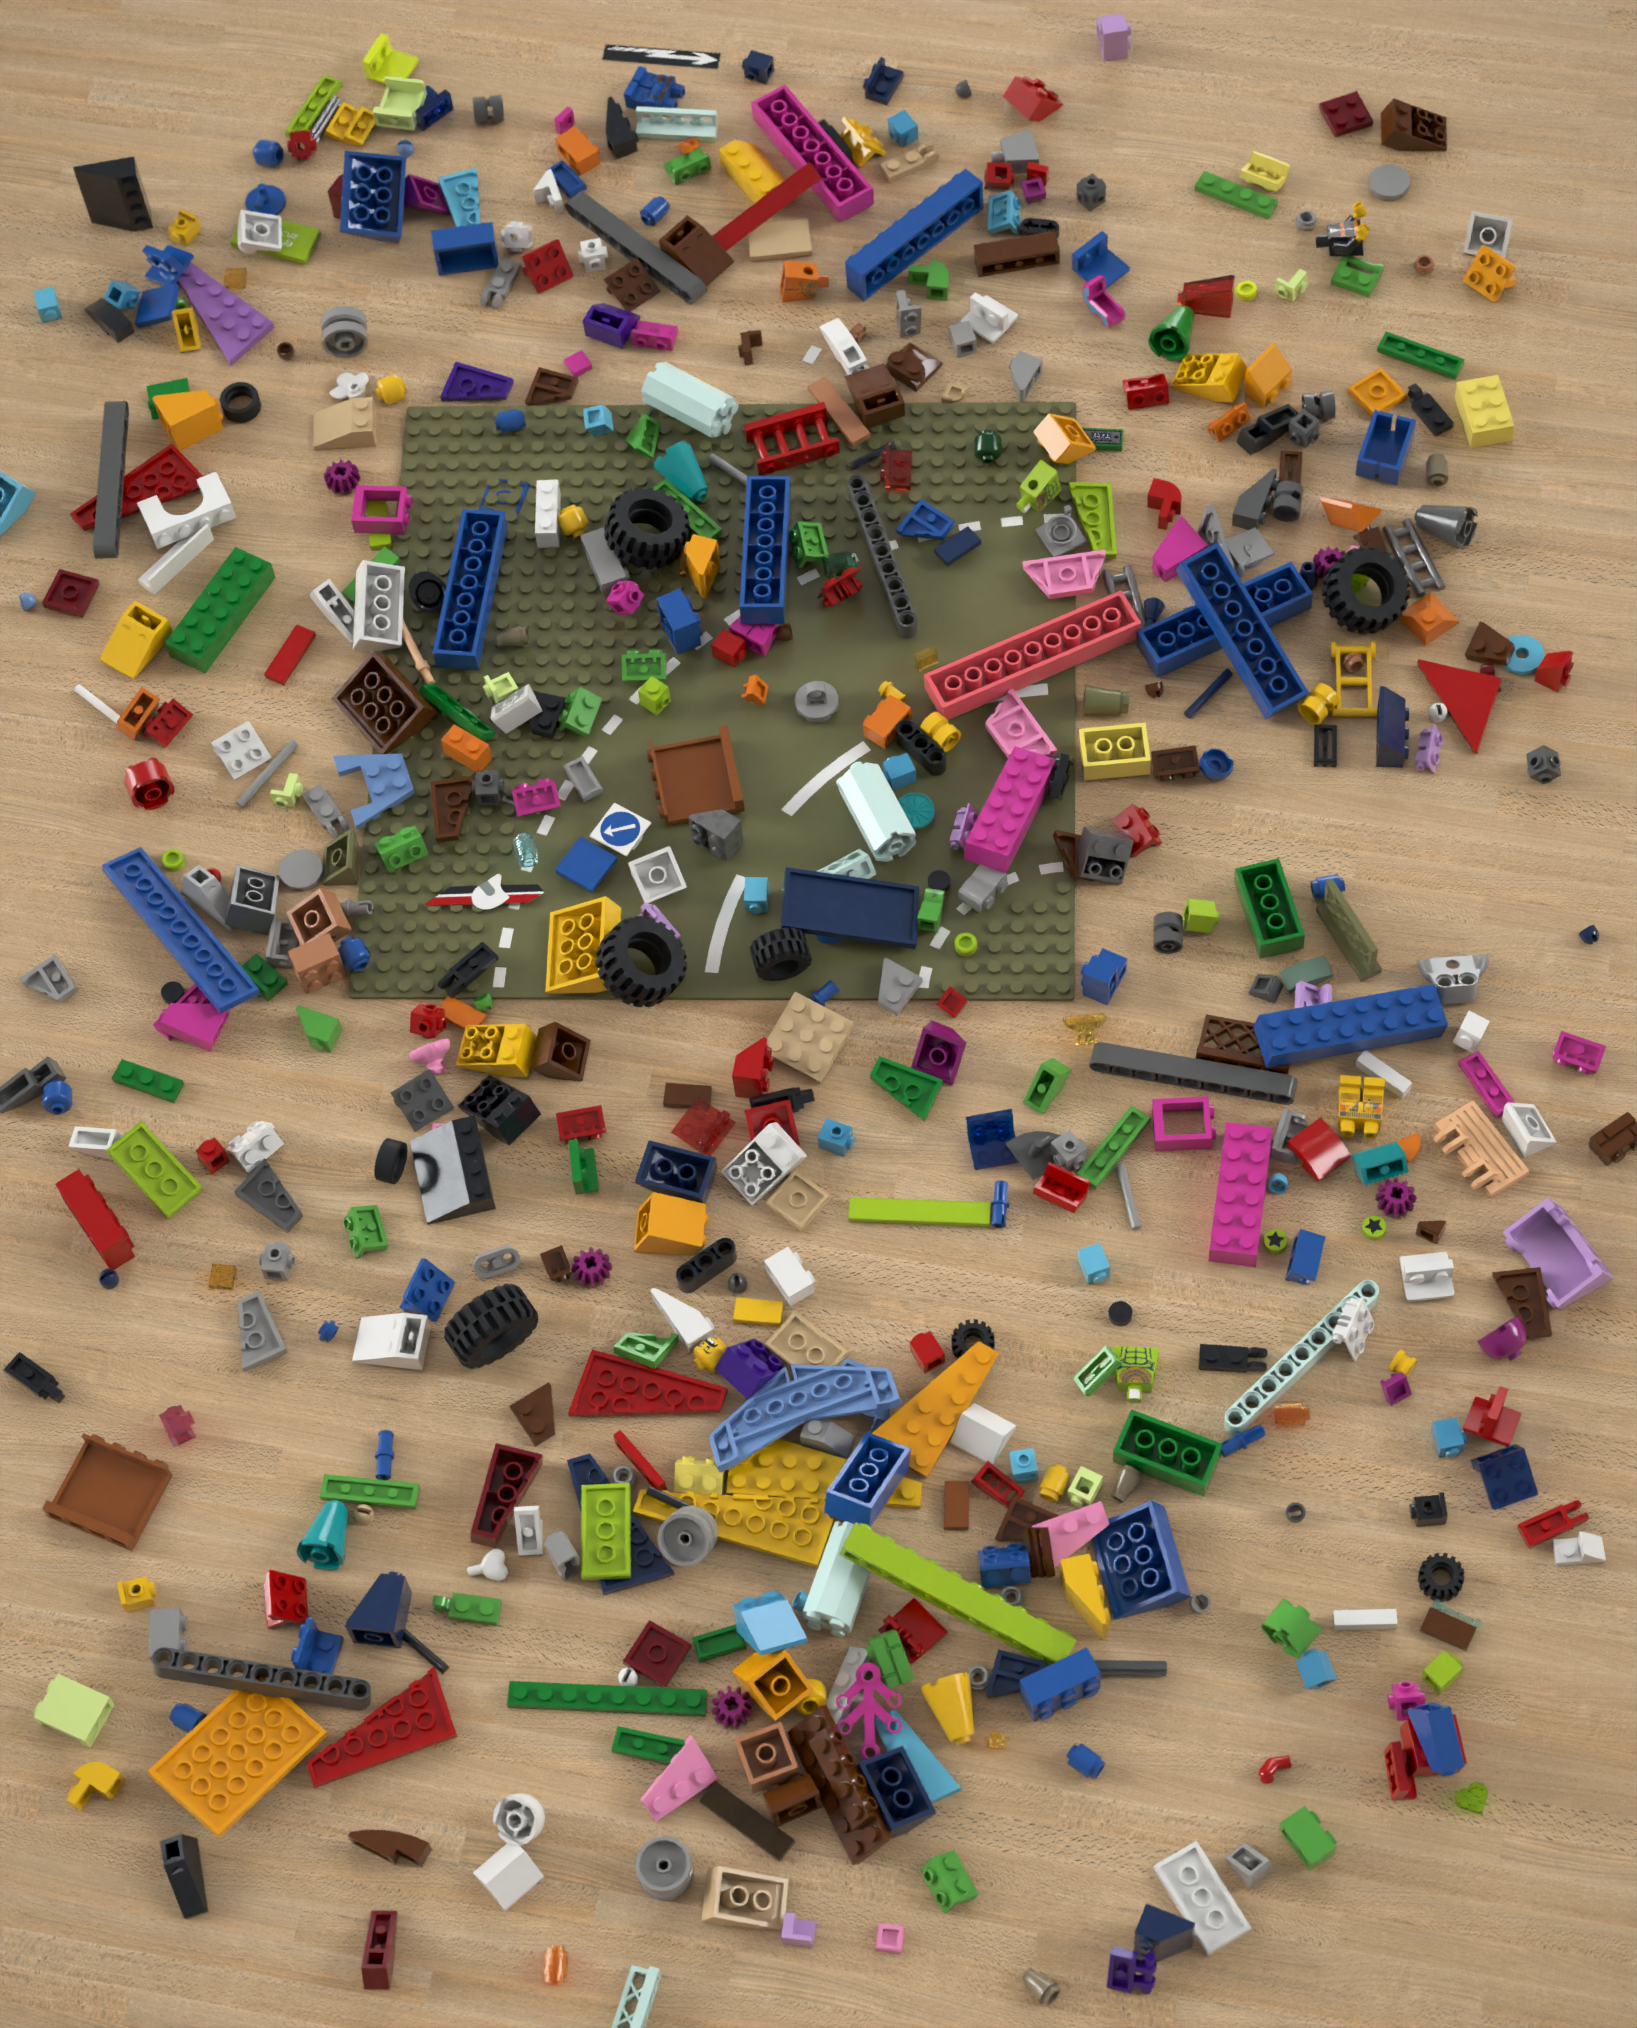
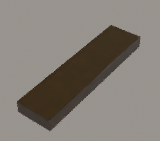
M716 1781L700 1799L702 1805L779 1862L795 1843L792 1837Z

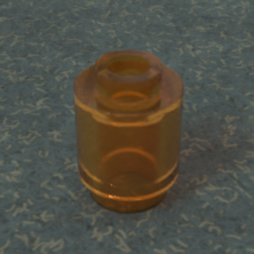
M1282 1401L1280 1404H1274L1275 1424H1281V1426L1305 1425V1420H1310L1309 1405L1304 1406V1401Z
M550 1945L549 1949L544 1950L542 1966L544 1983L553 1985L564 1984V1979L567 1978L570 1954L568 1951H565L564 1946Z

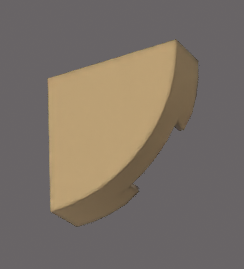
M950 382L941 397V402H960L968 396L969 388Z

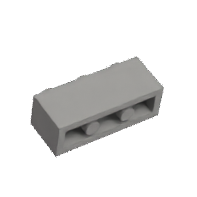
M605 527L580 535L583 550L603 596L606 597L610 595L612 587L618 581H627L630 579L627 568H622L620 564L623 563L622 558L618 559L613 553L614 550L611 551L604 536Z

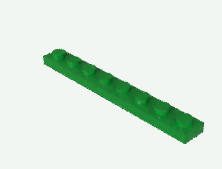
M509 1681L507 1706L508 1708L706 1717L708 1692L704 1689Z

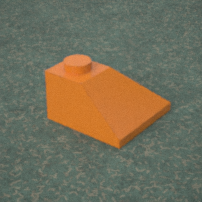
M1431 592L1406 608L1398 618L1424 646L1459 624V620Z

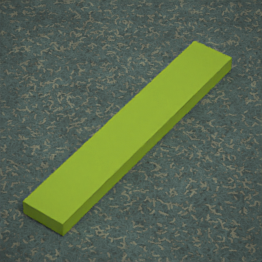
M850 1197L849 1222L990 1227L991 1202Z

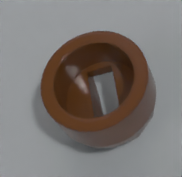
M288 342L280 343L277 347L278 356L283 360H290L294 356L293 346Z
M790 623L782 624L777 628L776 635L779 640H793Z
M1162 681L1145 685L1146 692L1151 698H1155L1156 695L1160 697L1163 694Z

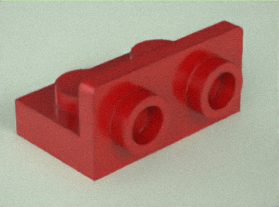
M1164 373L1122 380L1129 410L1170 403L1169 386Z
M174 698L169 703L165 701L157 710L160 714L156 719L151 717L144 725L146 731L143 736L147 738L149 735L164 748L171 743L193 716L190 711Z
M1401 1741L1390 1742L1384 1750V1758L1392 1801L1414 1800L1417 1798L1414 1777L1410 1778L1406 1751L1402 1749Z

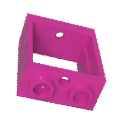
M356 486L351 517L354 533L405 534L406 526L410 524L408 508H412V496L408 494L407 487ZM367 501H399L397 517H365Z
M1209 1096L1152 1099L1155 1151L1211 1149L1212 1140H1216V1128L1211 1126L1210 1119H1214V1105H1209ZM1203 1110L1205 1134L1164 1135L1163 1112Z

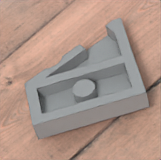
M55 954L19 979L23 985L59 1003L79 991Z

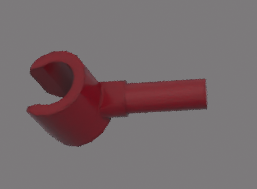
M1492 664L1481 665L1480 673L1495 676L1494 666Z

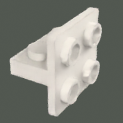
M975 292L970 297V312L961 320V323L969 321L974 333L990 343H994L1018 319V314L987 295L982 297Z
M255 1121L247 1127V1133L242 1137L238 1135L229 1142L230 1146L226 1151L236 1158L247 1173H250L264 1158L267 1159L284 1143L273 1130L274 1125L272 1123Z
M1447 1252L1400 1257L1407 1302L1454 1297L1455 1293L1452 1282L1454 1266L1452 1259L1448 1260Z

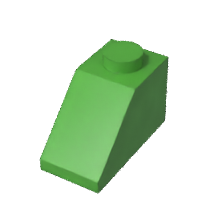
M298 1005L296 1010L310 1045L318 1051L325 1050L331 1052L343 1030L339 1019Z
M1054 1058L1041 1063L1023 1103L1043 1114L1063 1089L1072 1069Z

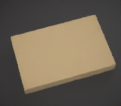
M808 218L763 223L748 234L751 262L812 255Z
M796 1311L786 1319L764 1344L770 1353L790 1368V1364L840 1366L850 1355L847 1349Z

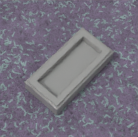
M583 756L563 765L566 774L583 802L603 793L601 785Z

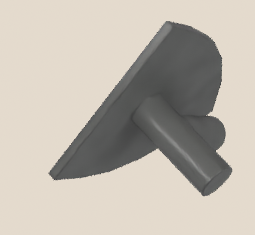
M1043 1131L1028 1132L1013 1138L1005 1145L1032 1180H1035L1045 1173L1049 1162H1055L1051 1154V1142L1061 1135Z

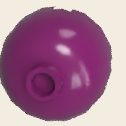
M1517 1316L1477 1342L1486 1355L1492 1359L1502 1360L1508 1358L1509 1361H1512L1522 1354L1520 1349L1526 1344V1329Z

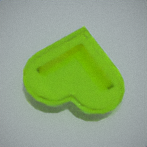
M1474 1782L1469 1788L1460 1789L1455 1797L1457 1806L1463 1810L1482 1815L1488 1793L1487 1787L1481 1782Z

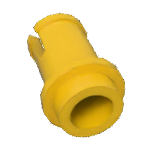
M884 681L878 689L881 697L887 698L889 695H892L903 703L907 699V696L895 688L892 682Z

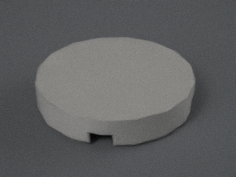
M1384 164L1371 172L1369 177L1370 191L1381 200H1398L1400 196H1405L1410 188V176L1406 170L1397 165Z
M304 849L295 850L287 854L281 861L279 876L283 884L290 890L308 891L316 887L322 880L323 863L319 856L312 851Z

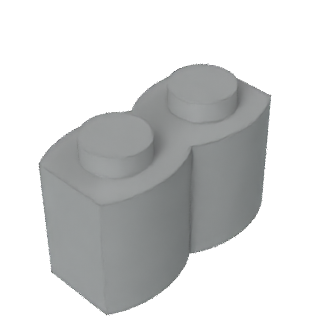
M980 864L972 876L959 889L958 899L979 913H982L985 909L988 910L994 903V897L998 893H1003L1007 888V873Z
M557 1531L550 1534L544 1543L547 1555L561 1579L566 1581L581 1572L580 1558L565 1532Z

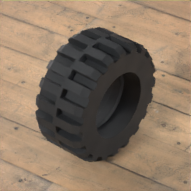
M637 487L634 491L630 489L618 495L615 501L612 502L604 528V536L610 550H614V555L618 559L621 557L624 563L628 565L631 563L636 568L646 567V570H652L654 567L659 569L674 563L680 557L689 533L690 522L684 507L680 502L677 503L672 495L668 496L664 491H655L654 488L650 487L647 489ZM633 524H649L657 528L661 533H646L636 528Z
M1361 546L1358 549L1349 550L1328 569L1327 575L1323 579V585L1325 586L1322 588V596H1326L1323 603L1325 608L1329 607L1330 612L1328 614L1331 618L1335 617L1338 620L1337 624L1339 626L1345 625L1347 631L1352 633L1358 630L1359 634L1366 635L1368 632L1374 634L1387 628L1402 615V612L1408 605L1407 600L1410 598L1411 592L1407 590L1410 586V581L1405 578L1407 574L1405 568L1401 569L1399 566L1400 561L1397 558L1392 559L1390 557L1391 553L1386 550L1382 553L1378 547H1372L1369 550L1368 546ZM1352 575H1365L1377 584L1381 592L1380 606H1368L1356 598L1351 588Z
M643 916L626 918L619 922L603 938L600 946L597 948L596 955L598 958L596 959V967L600 969L598 975L600 979L604 980L603 985L607 990L610 989L616 999L618 997L623 999V1003L628 1005L633 1003L635 1007H642L643 1005L645 1007H652L655 1004H660L680 985L685 977L687 961L684 960L687 956L685 950L681 948L683 946L681 940H677L674 936L676 933L672 929L668 930L666 924L662 922L657 923L653 918L647 917L644 919ZM628 948L637 949L648 956L653 963L655 975H648L638 970L629 958Z
M514 1284L499 1285L475 1297L470 1303L465 1304L459 1312H456L447 1323V1327H445L444 1338L463 1366L471 1369L481 1368L486 1364H492L495 1360L503 1358L504 1355L509 1352L511 1353L518 1345H521L537 1327L538 1314L519 1286Z

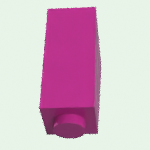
M1183 516L1178 518L1153 555L1152 571L1157 577H1161L1164 582L1178 575L1176 569L1181 562L1208 548L1206 542Z
M170 1003L168 1009H163L158 1020L161 1023L160 1031L211 1052L230 1015V1009L220 1014L213 1004Z

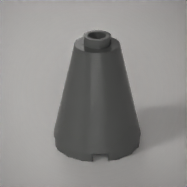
M1422 505L1416 510L1414 519L1417 526L1453 547L1464 550L1463 546H1468L1474 537L1477 528L1474 516L1478 517V512L1475 508L1466 506Z

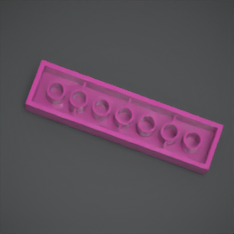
M786 85L751 102L753 120L794 169L798 171L810 162L822 179L810 188L840 223L874 204L873 187Z

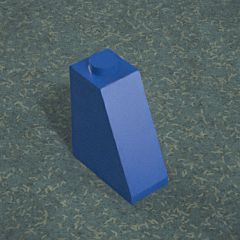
M1430 1702L1407 1709L1431 1771L1441 1773L1442 1776H1450L1457 1773L1456 1769L1465 1767L1451 1706Z

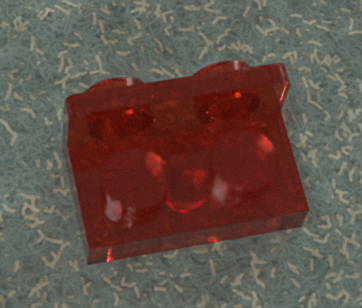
M886 443V451H882L881 456L882 464H885V469H881V482H885V490H911L912 450H891L890 443Z

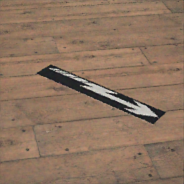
M606 44L602 60L718 69L721 53Z

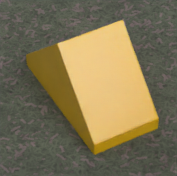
M193 308L172 311L180 352L201 349L198 324Z

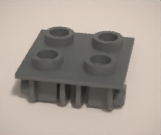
M430 1069L391 1092L394 1103L397 1107H400L415 1132L454 1108Z

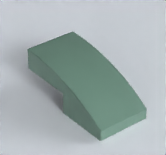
M1325 956L1300 962L1279 972L1290 994L1295 992L1296 983L1300 981L1311 983L1315 986L1333 977Z

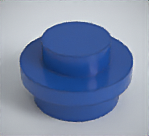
M331 1320L329 1323L326 1321L323 1323L318 1331L320 1341L329 1343L339 1329L335 1325V1321Z

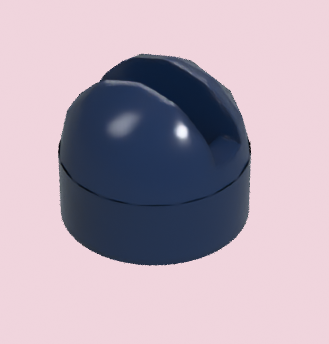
M1595 925L1585 928L1578 934L1581 940L1589 945L1593 944V941L1597 942L1599 939V932Z
M107 1268L100 1273L99 1281L105 1289H113L118 1285L119 1277L114 1270Z

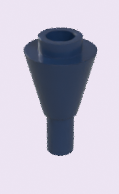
M1156 597L1148 598L1144 601V627L1156 623L1165 609V604Z

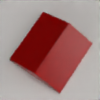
M790 1100L744 1110L751 1141L769 1123L777 1122L793 1141L800 1145Z

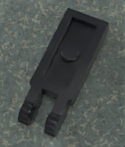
M481 942L449 969V972L439 981L438 987L445 989L456 979L457 982L447 992L450 998H455V996L462 992L464 987L466 988L498 961V955L484 942Z
M1200 1344L1199 1369L1247 1373V1371H1266V1363L1248 1362V1357L1265 1358L1267 1357V1350L1261 1347L1248 1348Z

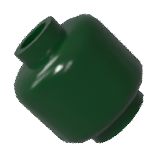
M993 430L981 431L974 439L975 457L987 464L993 463L996 459L1000 458L1002 454L1001 437Z

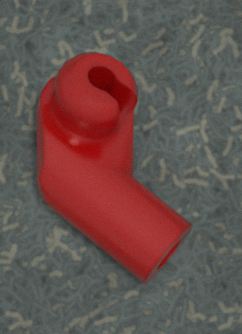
M1290 1756L1268 1758L1259 1769L1260 1781L1263 1784H1270L1274 1781L1273 1774L1277 1770L1291 1768Z

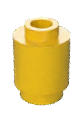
M1058 1464L1048 1466L1039 1487L1041 1490L1039 1495L1050 1502H1057L1059 1498H1062L1070 1478L1067 1468Z

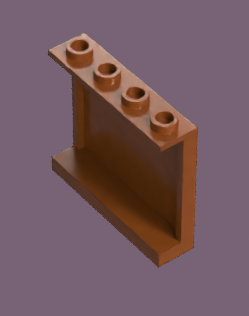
M728 726L719 727L720 735L654 747L653 741H649L650 749L646 751L649 763L653 762L654 768H650L652 781H657L658 784L657 787H654L656 800L661 799L662 805L658 806L660 819H665L666 827L689 822L688 817L691 814L721 809L729 814L745 811Z
M83 1433L82 1438L85 1442L55 1498L52 1502L47 1500L42 1509L47 1517L133 1551L172 1474L168 1465L161 1460H149L141 1452L134 1451L132 1453L127 1451L121 1444L116 1442L109 1444L96 1434L89 1436Z

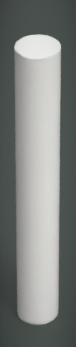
M80 684L75 687L74 691L117 724V720L120 717L118 713Z

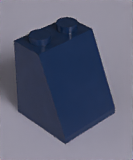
M381 1573L347 1620L345 1627L353 1643L402 1648L403 1631L406 1627L412 1591L406 1577L401 1573Z

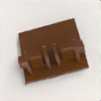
M637 258L604 279L608 285L606 287L609 294L613 293L623 308L629 312L661 292Z

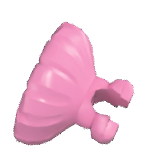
M448 1038L432 1042L412 1051L408 1056L414 1063L425 1064L433 1075L442 1074L447 1070V1065L442 1058L450 1048V1041Z

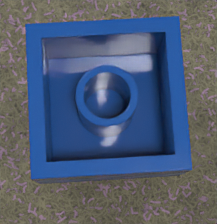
M680 588L658 597L657 604L660 622L677 655L701 646L700 636H703L699 626L701 621L696 611L693 612L691 609L692 603L689 596H684Z

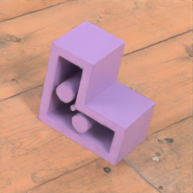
M1116 14L1097 17V35L1103 61L1127 58V50L1131 49L1130 38L1128 37L1131 35L1130 23H1126L1125 16Z

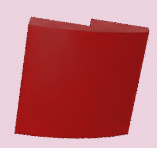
M1321 1117L1290 1139L1287 1147L1303 1161L1302 1168L1317 1182L1321 1181L1351 1157L1343 1142Z

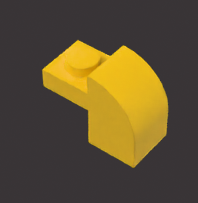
M101 1762L84 1764L74 1772L79 1783L71 1787L66 1800L79 1812L94 1791L111 1801L125 1782V1779L121 1773L107 1764Z

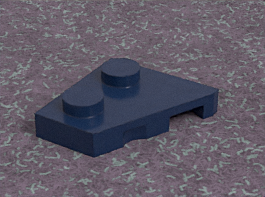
M998 1649L986 1697L994 1698L1019 1693L1020 1680L1045 1668L1047 1662Z

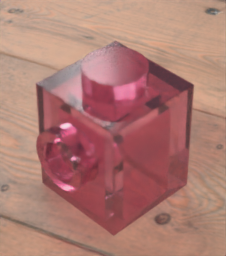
M181 1405L169 1407L164 1413L159 1414L174 1447L196 1437L191 1426L195 1424L190 1411L185 1412Z

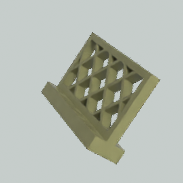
M1332 878L1327 880L1324 903L1316 907V912L1360 981H1365L1380 974L1382 971L1377 961L1378 949Z

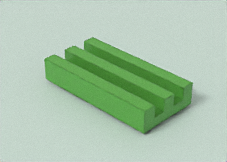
M1105 1345L1073 1377L1084 1395L1090 1396L1122 1365V1362L1117 1359L1116 1354L1112 1352L1111 1347ZM1091 1372V1374L1082 1382V1380Z

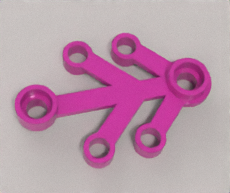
M872 1663L861 1664L856 1670V1681L836 1699V1704L840 1709H847L851 1705V1699L863 1689L864 1699L845 1719L837 1723L838 1729L842 1722L849 1724L848 1731L842 1732L839 1729L842 1735H847L851 1732L855 1722L864 1714L865 1743L860 1748V1756L863 1760L871 1758L865 1754V1750L868 1747L874 1748V1756L880 1754L879 1746L875 1744L874 1713L887 1725L889 1732L896 1734L902 1729L901 1721L893 1718L874 1700L873 1688L886 1698V1702L891 1708L899 1707L902 1702L901 1696L893 1693L880 1680V1670ZM869 1670L873 1673L871 1680L864 1679L863 1674L865 1671ZM893 1695L899 1699L896 1705L889 1703V1698ZM841 1697H847L849 1701L844 1707L839 1704ZM892 1721L899 1723L898 1730L893 1731L890 1729Z

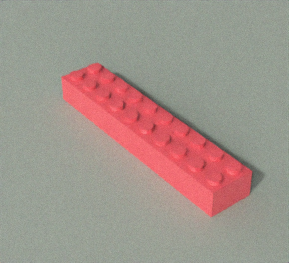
M1122 590L924 674L925 690L937 711L947 720H950L1006 696L1011 688L1014 691L1020 690L1136 640L1137 631L1141 629V621Z

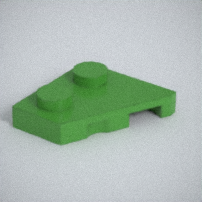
M626 1332L614 1345V1354L655 1369L679 1342L678 1334H671L670 1338H657L656 1333L639 1334Z

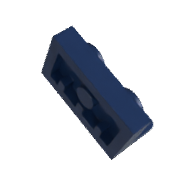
M880 57L879 61L874 63L869 78L866 77L864 80L865 98L888 105L904 77V71L886 66L885 58Z

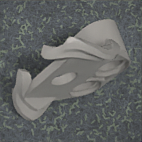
M1480 954L1475 956L1434 957L1419 959L1417 963L1425 979L1431 980L1435 984L1441 1004L1469 1003L1477 999L1479 977L1488 968L1489 956ZM1450 963H1455L1459 967L1451 969L1448 968L1446 965Z

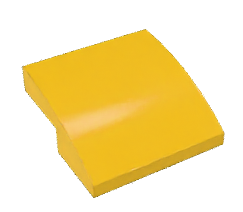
M342 102L327 127L325 136L346 144L363 146L375 125L373 111L363 106L359 110Z

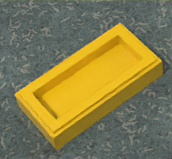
M736 1297L733 1321L735 1323L780 1327L784 1303L783 1301Z

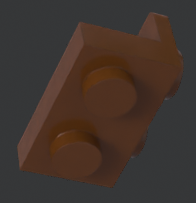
M1196 745L1151 751L1154 778H1160L1161 782L1174 780L1173 776L1182 775L1183 778L1196 777V773L1201 771L1198 764Z

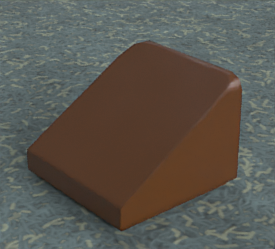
M1419 1221L1416 1235L1434 1244H1438L1445 1231L1447 1221Z

